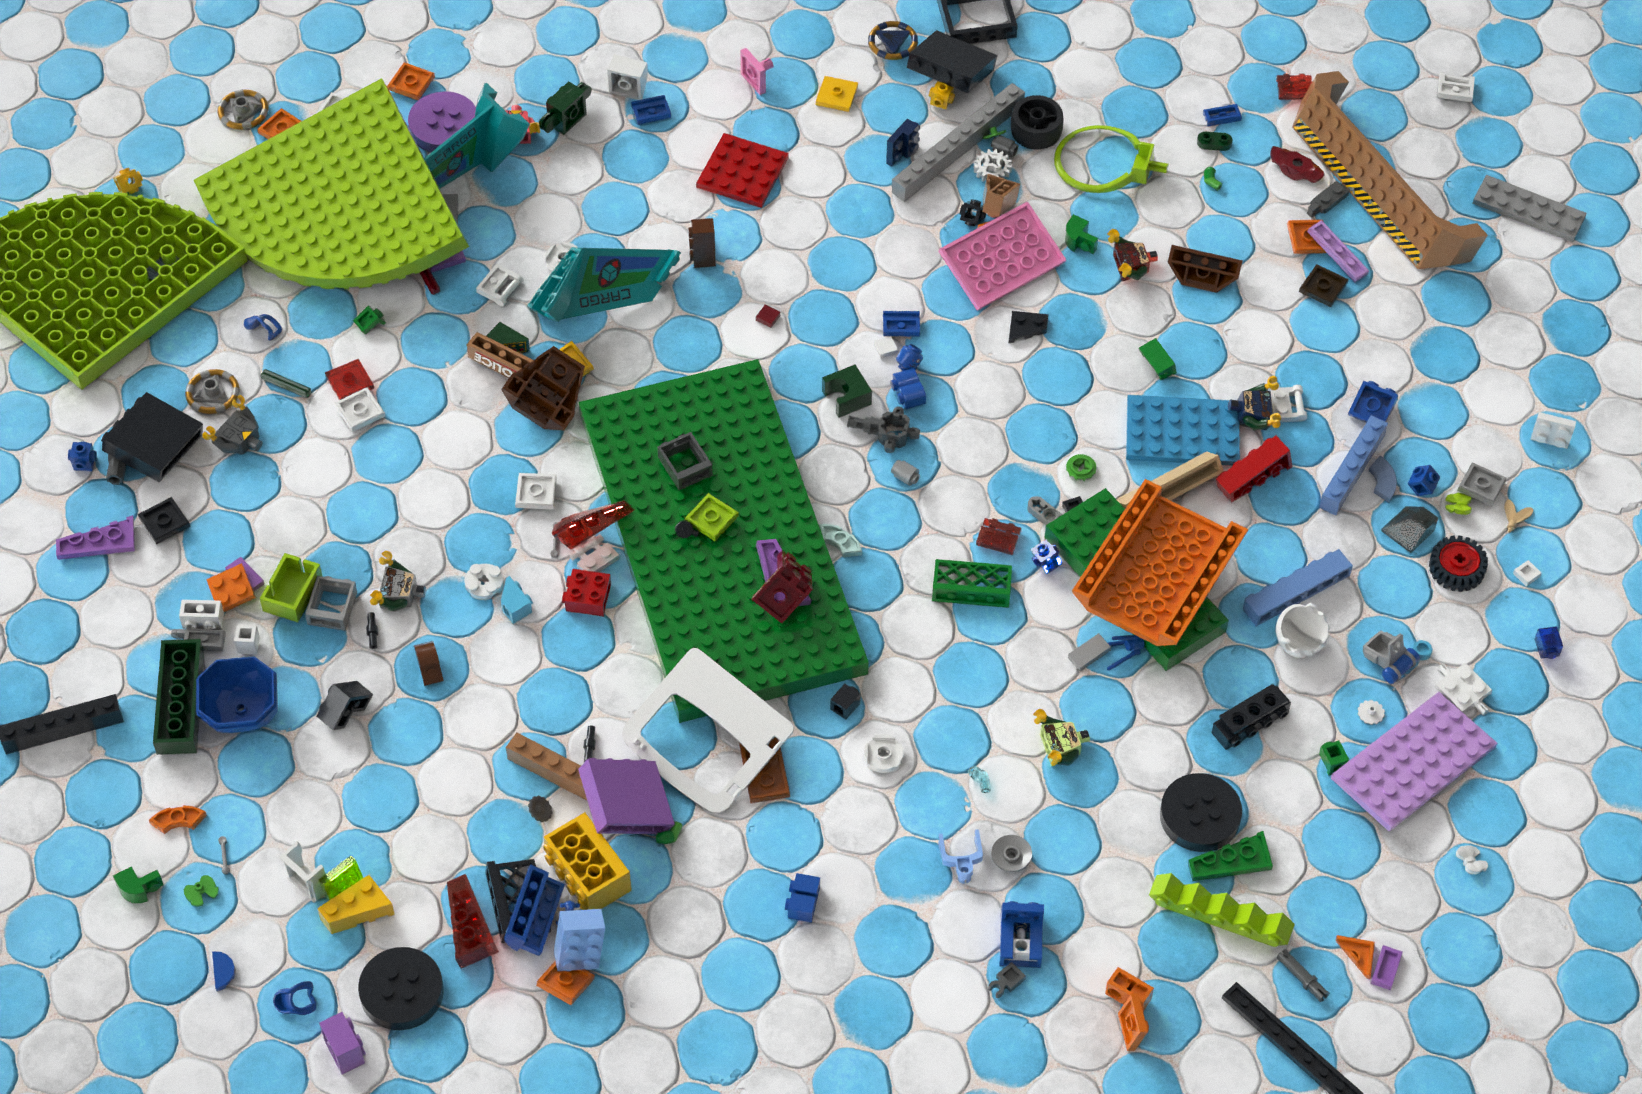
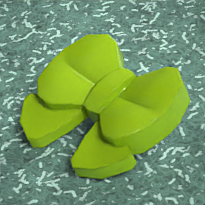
M1463 493L1449 494L1445 500L1456 505H1446L1445 508L1450 513L1470 514L1472 508L1467 504L1471 503L1472 497Z

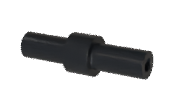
M369 612L367 614L368 626H366V634L369 636L370 649H376L378 626L375 622V613Z
M592 725L588 726L587 737L584 740V763L587 759L592 758L593 750H595L596 740H594L596 727Z

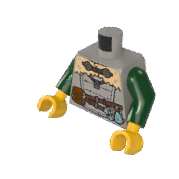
M382 552L381 554L384 557L379 558V563L382 565L388 564V567H385L380 591L374 590L370 594L372 597L370 600L371 605L379 603L380 608H386L395 612L405 607H411L414 596L425 597L426 586L417 585L415 574L395 559L391 560V552Z

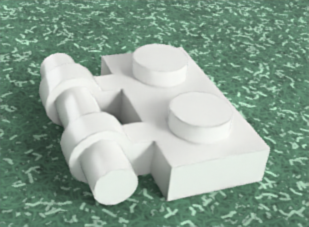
M601 534L589 538L587 543L577 546L569 554L572 561L577 558L580 559L577 562V567L580 570L601 572L619 560V554L608 543L603 546L599 545V543L604 541ZM593 549L594 552L587 556L586 552Z

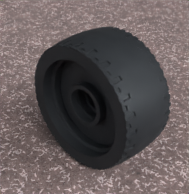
M1032 95L1021 99L1015 105L1011 116V133L1013 138L1021 146L1028 149L1041 150L1053 146L1058 142L1062 134L1064 123L1063 111L1055 100L1046 96Z

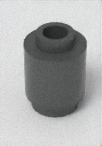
M1001 135L994 137L991 143L993 152L997 149V153L1003 151V156L1009 155L1012 158L1016 155L1019 147L1018 144H1015V141Z

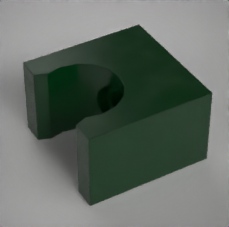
M856 364L822 377V392L825 396L836 392L845 394L843 397L836 399V415L838 418L872 405V390Z

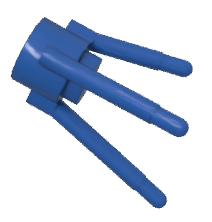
M1136 635L1113 636L1112 640L1121 641L1108 642L1110 646L1124 644L1126 650L1131 651V653L1108 666L1107 670H1111L1133 656L1141 654L1140 650L1144 649L1145 646L1144 639Z

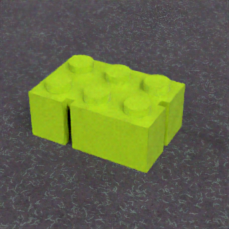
M284 553L269 581L270 586H266L260 597L263 612L299 622L310 601L317 576H323L320 564L304 559L302 566L301 558Z

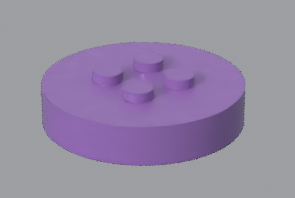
M444 91L426 95L418 100L409 112V130L421 149L432 152L475 117L476 106L470 99L455 92Z

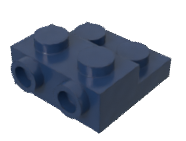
M906 119L887 140L886 164L893 166L901 160L902 156L908 159L917 152L919 148L918 142L920 141L918 133L920 125Z

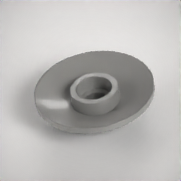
M1005 835L995 841L992 846L991 856L993 862L1000 869L1008 872H1017L1029 865L1032 858V849L1024 838L1017 835Z

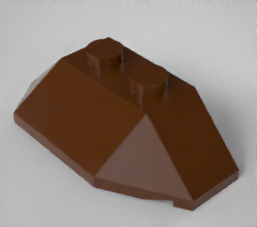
M1171 245L1168 264L1181 285L1215 293L1239 279L1243 260Z

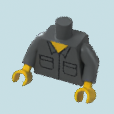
M238 395L241 404L236 403L235 399H233L232 405L235 408H239L240 411L236 410L217 431L212 426H208L206 430L211 435L204 432L202 436L205 440L211 439L212 443L224 453H239L242 455L249 448L258 451L263 443L259 440V426L254 415L247 406H244V397Z

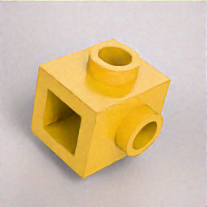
M937 81L935 87H931L929 91V97H931L930 105L947 109L949 103L952 104L955 98L954 87Z
M129 167L119 171L120 175L113 177L118 191L121 193L129 192V194H133L139 191L138 187L143 186L141 183L143 178L140 172H136L135 169L130 170Z

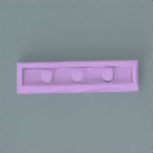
M1322 220L1308 229L1307 232L1354 282H1357L1369 273V270Z

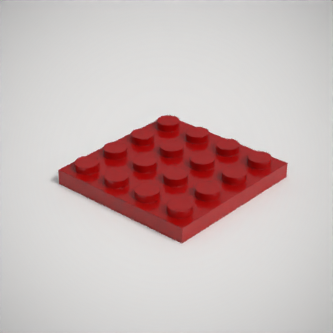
M723 133L696 182V188L762 208L789 158V153Z

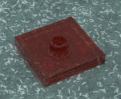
M359 358L325 372V377L339 400L367 387L369 390L374 389V384Z

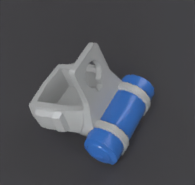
M1379 631L1363 646L1365 658L1384 669L1382 677L1389 684H1394L1400 680L1401 676L1420 660L1419 654L1414 649L1405 648L1402 634H1398L1395 637L1388 632Z

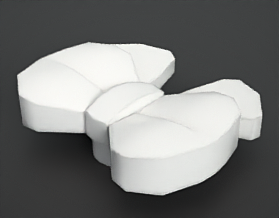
M1471 845L1458 848L1456 856L1463 860L1467 873L1476 875L1487 870L1488 863L1486 861H1476L1475 859L1480 854V850Z

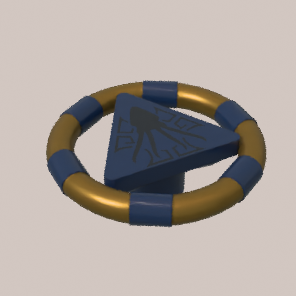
M886 21L878 24L871 30L868 36V45L873 53L883 59L899 60L908 57L910 52L917 47L918 36L915 30L908 24L899 21ZM889 27H896V28H899V29H902V30H884V29L889 28ZM910 34V47L907 50L897 53ZM875 35L885 45L887 52L877 48L875 45Z

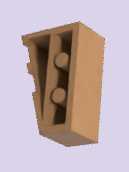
M987 174L983 191L982 212L987 213L988 216L993 218L1003 215L1016 204L1020 183Z

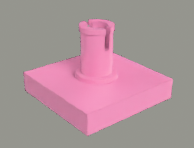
M747 48L740 50L741 75L759 95L766 93V71L774 67L772 60L766 58L759 62Z

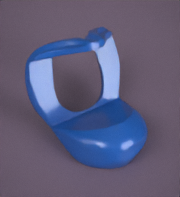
M268 314L251 316L244 319V327L247 330H253L260 324L267 329L269 341L282 332V326L279 322ZM264 320H269L278 330L273 332Z
M311 981L297 983L291 988L278 990L273 997L275 1008L282 1014L307 1015L316 1010V1000L312 995L313 983ZM307 989L311 1004L302 1008L296 1007L293 1003V994L298 990Z

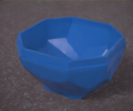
M255 656L215 660L196 679V715L219 733L248 732L262 728L269 724L278 712L277 673Z

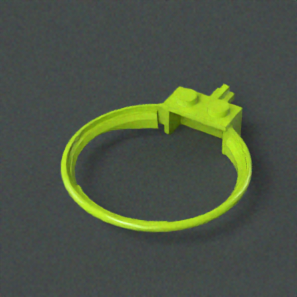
M1105 125L1087 126L1071 132L1059 143L1054 155L1055 168L1059 176L1068 185L1090 193L1112 192L1125 187L1131 182L1146 184L1150 171L1167 173L1169 166L1168 163L1153 161L1154 144L1140 142L1134 134L1126 130ZM1104 129L1120 133L1128 138L1139 154L1136 155L1129 174L1126 172L1117 179L1105 184L1089 185L1073 179L1066 173L1061 164V152L1067 142L1075 137L1076 134L1087 130Z

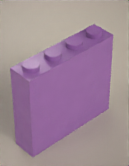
M589 758L578 769L597 833L657 834L670 830L675 825L656 761H647L646 759L613 760L612 758Z

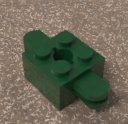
M569 81L564 86H561L546 101L547 113L539 120L540 129L547 133L555 129L565 135L587 115L586 99L591 95L592 88L583 82L576 86Z

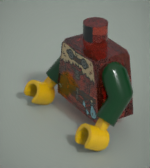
M1111 229L1107 233L1110 236L1108 241L1115 243L1113 257L1122 281L1141 279L1149 272L1150 262L1158 261L1157 252H1146L1143 243L1125 240L1116 229Z

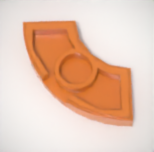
M193 806L169 807L149 819V823L164 834L177 827H188L194 830L207 814L204 810Z

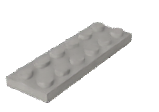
M1489 175L1485 176L1472 203L1571 242L1574 241L1587 214Z

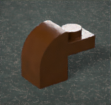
M429 641L414 645L424 686L444 681L434 642Z

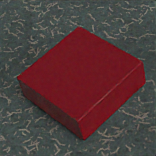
M764 305L755 318L757 322L772 328L781 316V312L768 305Z

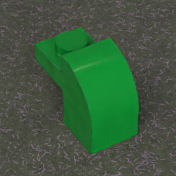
M1074 214L1066 224L1065 243L1072 251L1079 247L1084 251L1094 254L1097 250L1098 238L1088 234L1089 221Z
M131 866L113 875L121 895L131 903L147 902L146 894L155 892L164 885L158 870L138 879Z

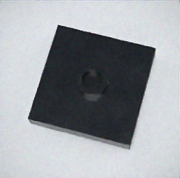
M172 497L138 514L140 521L156 544L190 527V523Z

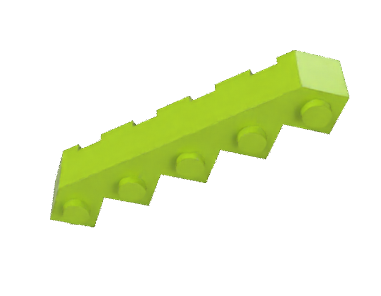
M1172 873L1156 875L1149 896L1158 906L1273 947L1288 945L1295 926L1284 913L1266 914L1256 903L1238 904L1228 893L1211 894L1200 883L1184 885Z

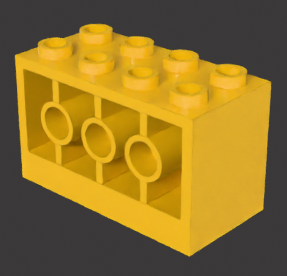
M585 812L544 836L545 845H543V849L546 852V855H544L546 862L550 866L553 865L555 867L557 877L561 881L564 880L566 882L568 892L572 896L575 895L577 897V902L582 910L602 909L631 891L630 871L603 835L596 832L594 823Z

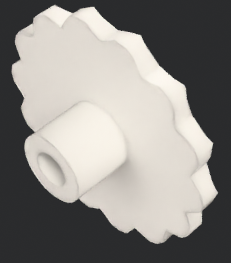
M1366 700L1364 703H1360L1357 715L1364 723L1373 725L1382 722L1385 710L1377 701Z

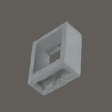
M317 576L305 613L307 624L345 631L357 595L356 583L349 579L341 580L330 576ZM323 591L348 595L343 613L317 610Z

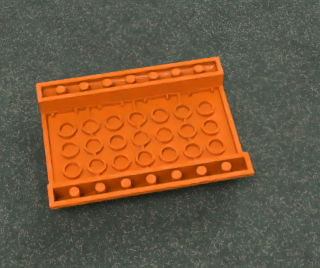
M1145 479L1072 589V593L1088 612L1156 646L1177 645L1245 537L1248 529L1233 521L1225 528L1162 497V487Z

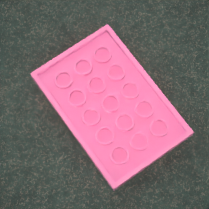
M1028 201L945 245L938 251L977 311L1066 262V258Z

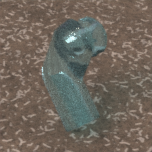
M970 767L968 774L973 780L980 783L981 792H990L988 773L979 767Z

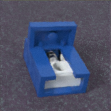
M1015 901L1002 903L999 966H1007L1012 962L1016 967L1041 968L1044 904L1036 902L1025 904ZM1013 931L1017 932L1016 939H1013ZM1025 932H1029V939L1025 938ZM1022 947L1025 951H1019L1017 948Z

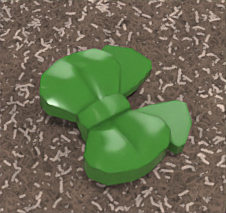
M203 875L195 885H186L183 889L186 899L192 906L196 907L203 906L204 904L202 894L206 893L214 899L219 892V888L216 887L213 878L208 875Z

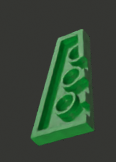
M1264 831L1258 832L1250 838L1240 839V842L1232 845L1222 846V849L1217 851H1209L1188 860L1192 881L1268 871L1273 868Z

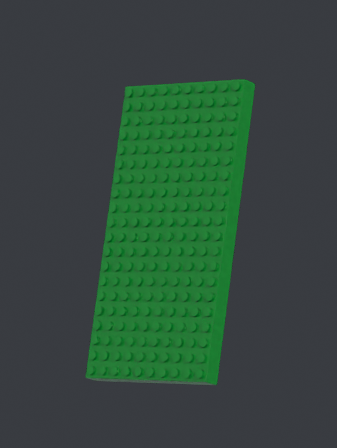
M759 359L579 402L580 417L664 678L692 648L700 649L764 701L868 675L869 662ZM691 432L712 463L713 476L678 490L658 458L657 447L664 442H669L680 435ZM690 448L668 457L677 473L699 464ZM708 493L739 512L736 520L716 541H713L701 532H699L697 537L691 535L685 539L678 537L675 533L676 524L685 520V517ZM776 539L786 554L788 552L797 559L796 562L801 566L803 564L811 570L813 590L808 595L811 599L810 605L798 606L783 623H780L752 600L753 595L765 583L756 547V542L759 540ZM678 695L671 696L679 723L708 716Z

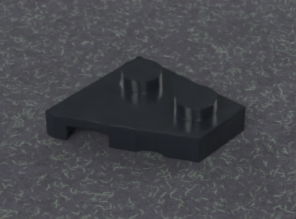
M1012 311L1008 343H1014L1015 339L1022 337L1028 339L1034 335L1046 334L1048 314Z

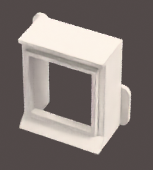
M295 839L294 844L284 851L279 858L284 862L288 875L287 879L315 903L329 890H333L332 882L326 877L322 865H319L313 872L304 866L301 855L302 848Z

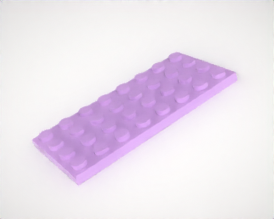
M1438 692L1335 771L1331 779L1390 832L1496 748L1498 743Z

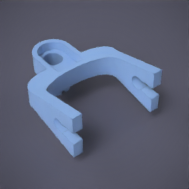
M979 829L975 830L974 837L977 852L966 856H950L946 854L943 833L939 834L938 846L943 865L956 867L958 881L965 884L966 880V883H969L973 875V865L983 860Z

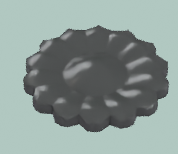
M534 796L529 800L528 807L531 816L536 821L547 822L553 813L549 801L541 796Z

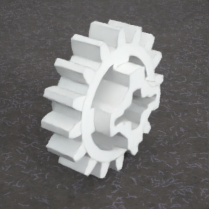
M988 149L987 153L981 151V156L977 155L976 160H974L973 167L974 173H977L976 177H982L983 182L986 180L987 174L1004 179L1005 177L1009 178V174L1012 171V161L1009 160V155L1003 156L1004 152L997 153V149L994 152Z

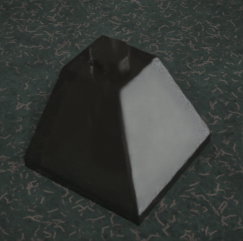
M1405 506L1381 531L1412 553L1435 531L1438 517L1425 507Z

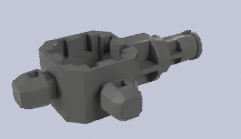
M898 406L894 408L893 412L882 414L881 419L873 418V416L871 418L866 417L865 419L849 416L847 422L848 428L863 429V432H868L869 435H878V440L884 445V450L887 453H893L896 447L901 448L905 446L908 437L910 439H919L921 431L915 427L910 428L909 417L904 414L903 408ZM893 424V427L902 426L903 431L898 433V435H895L893 432L887 434L885 428Z

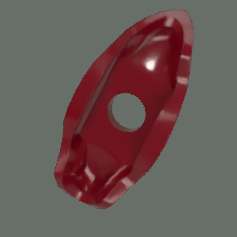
M1272 146L1270 152L1271 160L1280 167L1282 173L1293 180L1305 179L1311 183H1316L1325 176L1324 171L1310 158L1296 151ZM1296 160V161L1302 163V165H1301V166H1295V165L1293 164V161Z

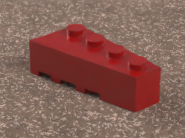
M1277 435L1266 439L1259 448L1251 450L1244 459L1236 461L1229 470L1221 472L1216 478L1217 487L1231 503L1251 492L1254 485L1261 486L1265 484L1268 477L1273 476L1275 478L1280 475V470L1292 468L1290 450Z

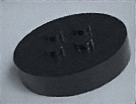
M1204 773L1188 774L1172 782L1164 792L1160 807L1161 825L1168 837L1179 846L1197 852L1214 851L1227 845L1237 834L1242 818L1241 801L1232 786L1219 777Z
M396 947L377 954L366 964L359 978L358 992L364 1012L374 1023L391 1030H407L420 1026L436 1013L443 999L444 986L440 969L428 954L415 948Z

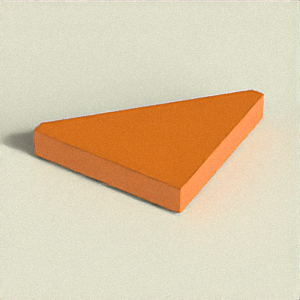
M1337 935L1336 942L1362 974L1367 979H1370L1375 942Z

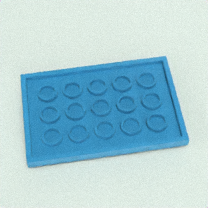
M1127 395L1126 460L1186 463L1205 452L1219 455L1222 465L1233 466L1236 461L1240 460L1238 414L1236 411L1228 410L1229 400Z

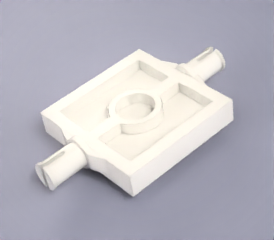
M1445 663L1438 667L1445 677L1436 683L1435 688L1463 713L1477 708L1483 716L1489 712V709L1482 701L1492 693V689L1467 663L1452 671Z

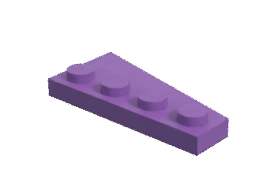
M133 515L126 517L127 520L117 522L116 520L110 522V525L98 528V526L91 528L89 532L83 534L78 532L56 539L57 559L135 551Z
M776 539L759 540L756 542L765 582L777 570V555L782 551ZM778 592L774 595V598L779 601L783 600L785 594ZM807 596L799 606L810 605V597Z

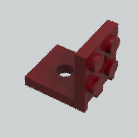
M783 550L777 555V570L752 597L756 604L780 623H783L813 590L811 570L804 564L801 566L796 562L797 559L788 552L786 554ZM782 592L785 594V598L779 601L774 598V595Z

